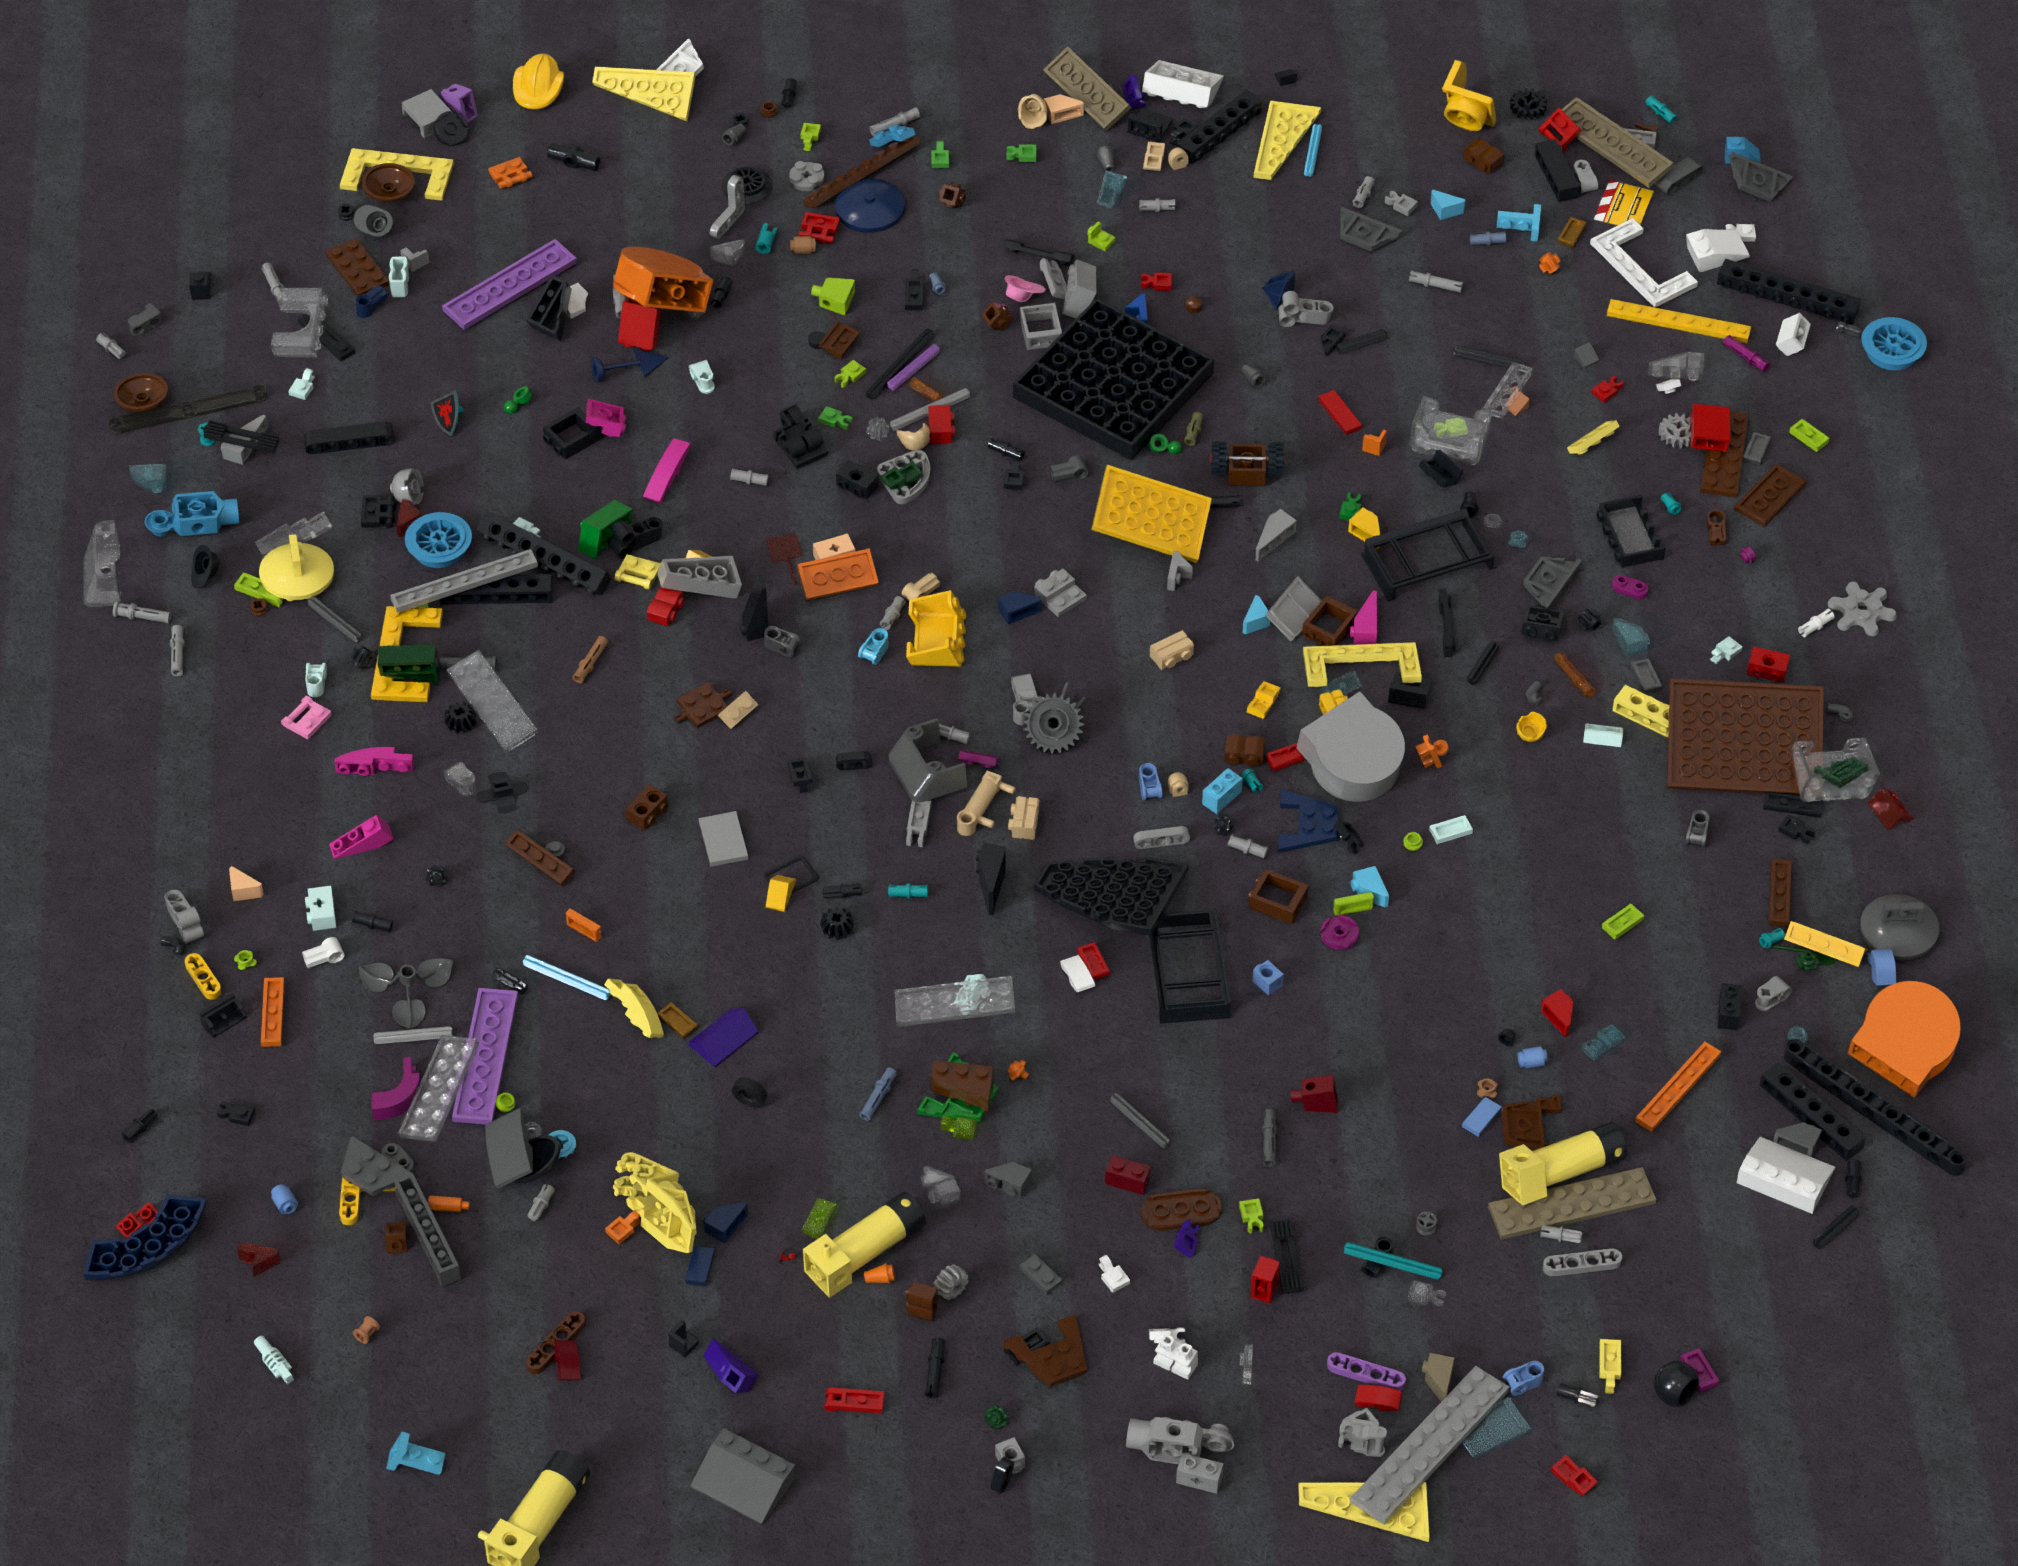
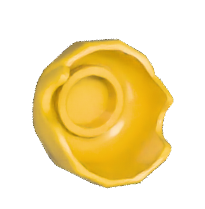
M1531 712L1519 719L1516 726L1517 734L1523 741H1538L1543 737L1547 723L1541 714Z

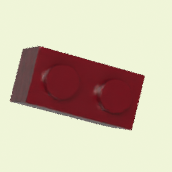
M1112 1155L1105 1171V1184L1144 1195L1150 1181L1151 1166Z

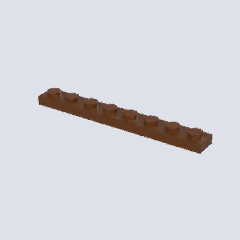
M912 136L903 141L891 143L887 149L875 153L874 157L863 160L861 165L850 168L846 174L837 176L833 182L822 185L820 190L809 193L808 197L803 199L805 206L815 208L921 143L919 136Z

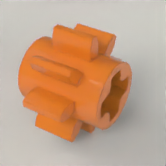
M1548 252L1539 259L1541 262L1539 268L1543 273L1548 271L1551 274L1560 267L1558 264L1560 258L1556 253L1552 255Z

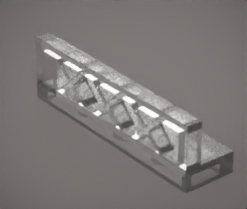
M1516 362L1512 363L1482 408V421L1489 423L1493 416L1501 419L1504 417L1533 373V368ZM1520 371L1526 372V374L1520 376ZM1500 406H1502L1501 412L1497 411Z

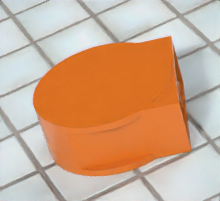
M626 247L621 251L613 287L621 294L636 300L644 307L705 312L713 279L703 273L700 266L678 255L645 247Z
M1903 981L1892 984L1880 991L1870 1003L1862 1027L1851 1040L1848 1054L1915 1098L1926 1082L1940 1074L1950 1063L1960 1036L1958 1012L1952 1001L1942 991L1932 985L1918 981Z

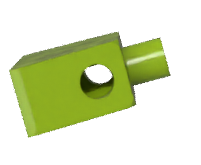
M826 278L823 286L813 285L811 295L819 297L820 307L846 315L855 294V280Z

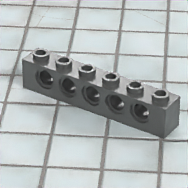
M413 1173L394 1180L396 1195L441 1286L460 1280L459 1265Z

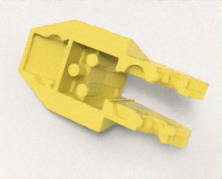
M629 1152L623 1154L621 1160L617 1161L615 1170L619 1173L633 1171V1174L620 1177L614 1181V1195L616 1197L621 1194L630 1196L626 1199L627 1206L640 1215V1226L666 1248L685 1253L692 1252L694 1236L697 1234L695 1210L689 1204L686 1191L678 1183L679 1173L636 1153Z

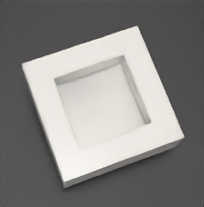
M1671 379L1656 384L1658 391H1665V394L1676 391L1675 388L1681 386L1680 379Z

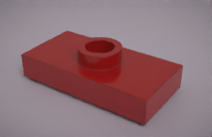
M1297 743L1265 754V758L1273 771L1306 760L1296 748Z
M1095 942L1077 947V953L1086 965L1093 981L1110 975V970Z

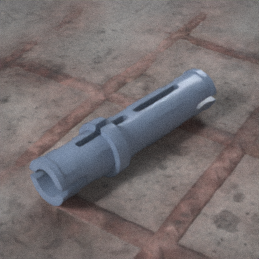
M886 1068L881 1079L875 1083L874 1091L859 1113L861 1119L870 1121L884 1095L890 1091V1085L897 1076V1072L893 1068Z

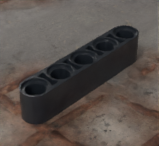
M390 422L311 430L304 434L305 451L310 455L386 446L394 442L393 426Z

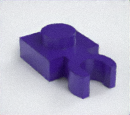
M1191 1219L1183 1222L1182 1229L1178 1230L1174 1247L1188 1258L1195 1253L1198 1238L1194 1235L1199 1231V1225L1191 1228Z

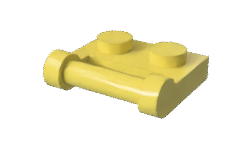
M627 554L619 570L616 571L614 580L618 582L622 580L644 586V589L650 590L658 576L657 573L661 563Z

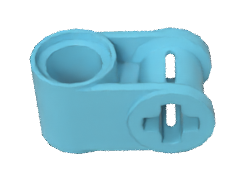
M882 628L875 629L860 647L858 657L872 661V664L877 665L889 647L887 631Z

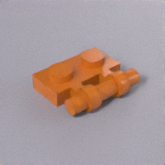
M521 157L488 168L489 174L495 183H498L500 189L510 188L513 184L523 183L527 179L532 178L531 171L527 170V166Z

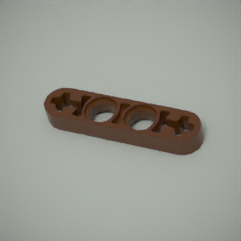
M573 1311L569 1313L527 1357L526 1368L530 1373H541L555 1359V1350L552 1353H545L543 1351L544 1348L551 1346L555 1349V1340L572 1341L585 1327V1317L581 1312ZM579 1319L580 1323L575 1322L572 1325V1320L577 1321ZM561 1332L568 1334L565 1339H559L557 1335ZM539 1361V1365L535 1364L532 1366V1362L537 1363Z

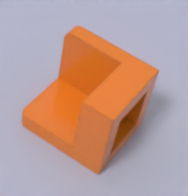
M1383 429L1379 437L1365 434L1362 451L1380 456L1386 445L1387 430Z

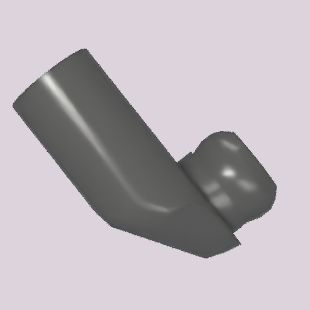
M1534 681L1525 692L1528 702L1532 705H1537L1541 701V696L1539 697L1537 692L1542 685L1538 681Z

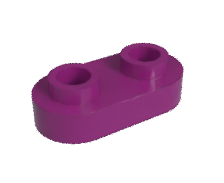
M1625 575L1615 576L1612 580V589L1617 593L1635 599H1644L1648 595V585L1642 581Z

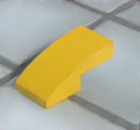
M1263 681L1256 690L1255 698L1248 705L1246 713L1264 719L1274 704L1281 687Z

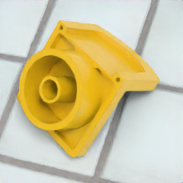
M1455 60L1442 88L1443 92L1446 93L1448 102L1444 110V116L1452 124L1469 131H1479L1484 124L1494 127L1496 123L1494 100L1491 97L1464 89L1467 77L1466 64Z

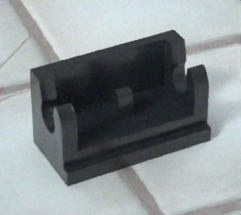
M233 993L199 1013L201 1024L213 1038L247 1017L242 1011L244 1007Z

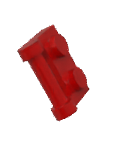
M1560 108L1539 128V132L1549 140L1556 139L1558 145H1561L1563 152L1567 149L1568 144L1582 131ZM1552 126L1564 137L1561 141L1550 131Z

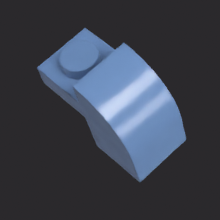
M1875 949L1871 950V953H1867V961L1872 965V981L1877 986L1895 984L1896 966L1892 950Z

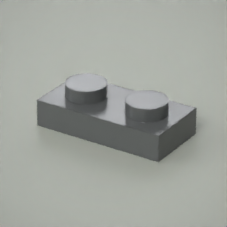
M1036 1254L1020 1264V1270L1046 1295L1062 1284V1279Z

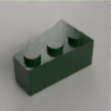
M436 644L379 646L377 664L380 676L404 680V677L416 679V682L425 680L434 682L433 685H439L441 668Z

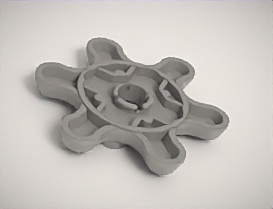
M1850 582L1846 586L1848 597H1832L1828 601L1830 609L1843 613V617L1837 623L1838 628L1843 631L1849 630L1854 625H1859L1864 628L1867 635L1876 636L1879 633L1878 626L1876 625L1879 620L1894 621L1897 618L1894 609L1886 608L1882 605V601L1887 598V592L1884 588H1877L1874 592L1868 593L1866 590L1860 589L1856 582ZM1866 606L1867 610H1860L1858 607Z

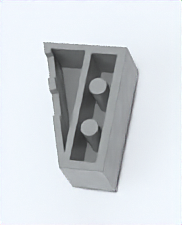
M1078 259L1068 269L1069 278L1062 313L1075 319L1091 304L1097 293L1096 266Z

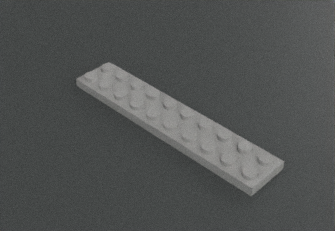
M1475 1366L1352 1495L1350 1503L1385 1525L1508 1394L1510 1387Z

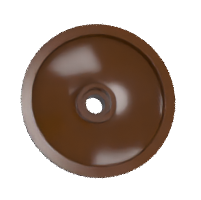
M396 163L375 165L367 170L362 178L364 192L372 199L380 202L402 200L413 191L415 186V178L408 168Z
M138 373L121 380L114 389L115 402L121 408L132 412L152 410L162 404L168 396L166 381L162 377L151 373Z

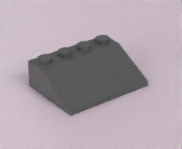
M723 1428L709 1448L690 1488L762 1525L795 1480V1464Z

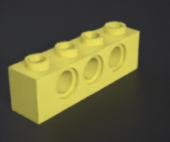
M1625 685L1614 699L1613 711L1668 737L1669 705Z

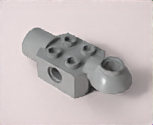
M1155 1417L1151 1421L1130 1418L1126 1439V1448L1142 1450L1150 1460L1179 1464L1182 1453L1200 1457L1202 1446L1214 1452H1225L1234 1447L1233 1438L1225 1425L1213 1424L1210 1429L1201 1428L1198 1423L1188 1420H1173L1168 1417Z

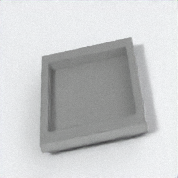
M1297 576L1265 616L1289 641H1293L1302 631L1305 620L1322 600Z

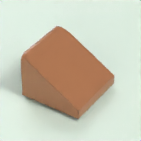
M1516 390L1503 407L1514 416H1518L1529 408L1530 399L1519 390Z

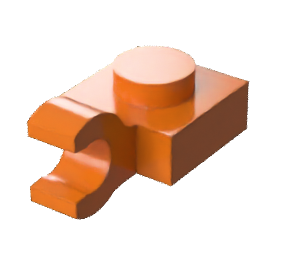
M634 1210L625 1219L619 1216L605 1228V1233L620 1245L634 1233V1228L641 1223V1220L638 1219L640 1215Z

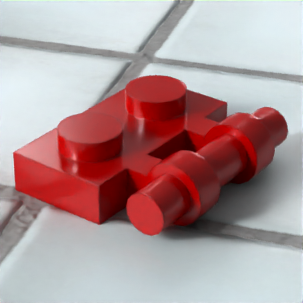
M805 212L801 229L806 231H799L798 236H811V238H815V240L824 244L826 242L833 243L834 236H829L828 234L836 235L840 218Z

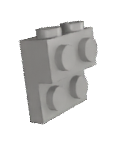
M1064 569L1052 571L1047 579H1039L1034 586V595L1040 597L1042 603L1057 617L1087 600V595L1075 585V579Z

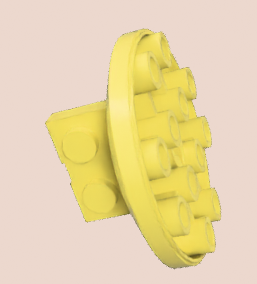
M296 534L289 535L290 544L273 549L263 558L259 567V576L263 587L271 594L287 601L309 599L320 594L331 584L334 577V565L331 557L317 546L297 542Z

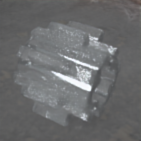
M878 417L871 419L869 426H867V434H870L871 439L880 441V439L887 437L889 424H886L885 419Z

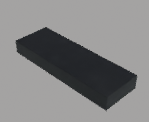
M1765 792L1763 809L1821 818L1823 799Z

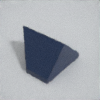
M1294 270L1271 277L1262 287L1275 310L1283 303V294L1288 291H1294Z

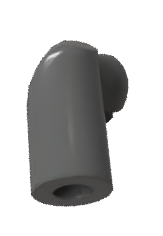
M1828 704L1827 713L1837 714L1845 722L1852 720L1853 714L1847 706Z

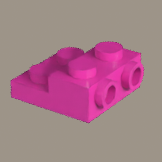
M588 399L586 423L592 426H601L602 433L609 437H620V434H624L626 424H624L626 415L623 414L624 407Z

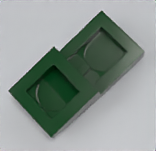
M913 461L899 470L895 466L881 475L882 480L890 490L901 488L923 477L922 472Z

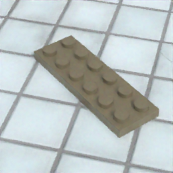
M1066 47L1043 69L1071 98L1083 101L1084 111L1105 131L1110 129L1131 109L1130 105L1069 47Z

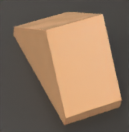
M232 866L229 868L234 901L261 898L264 895L262 883Z

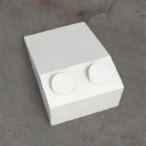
M1702 229L1686 234L1687 248L1699 272L1720 267L1725 259L1736 262L1750 257L1737 230Z

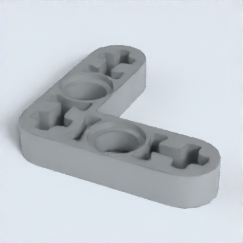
M736 175L731 176L727 185L728 208L710 228V236L720 239L743 214L745 209L744 182L741 177Z

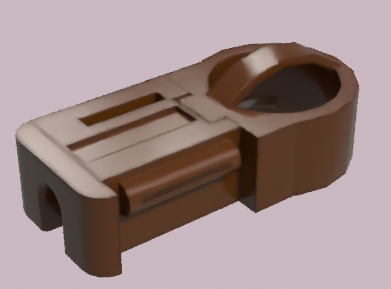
M1711 510L1707 515L1706 523L1710 537L1709 545H1725L1726 517L1720 510ZM1717 517L1721 518L1722 522L1717 523Z

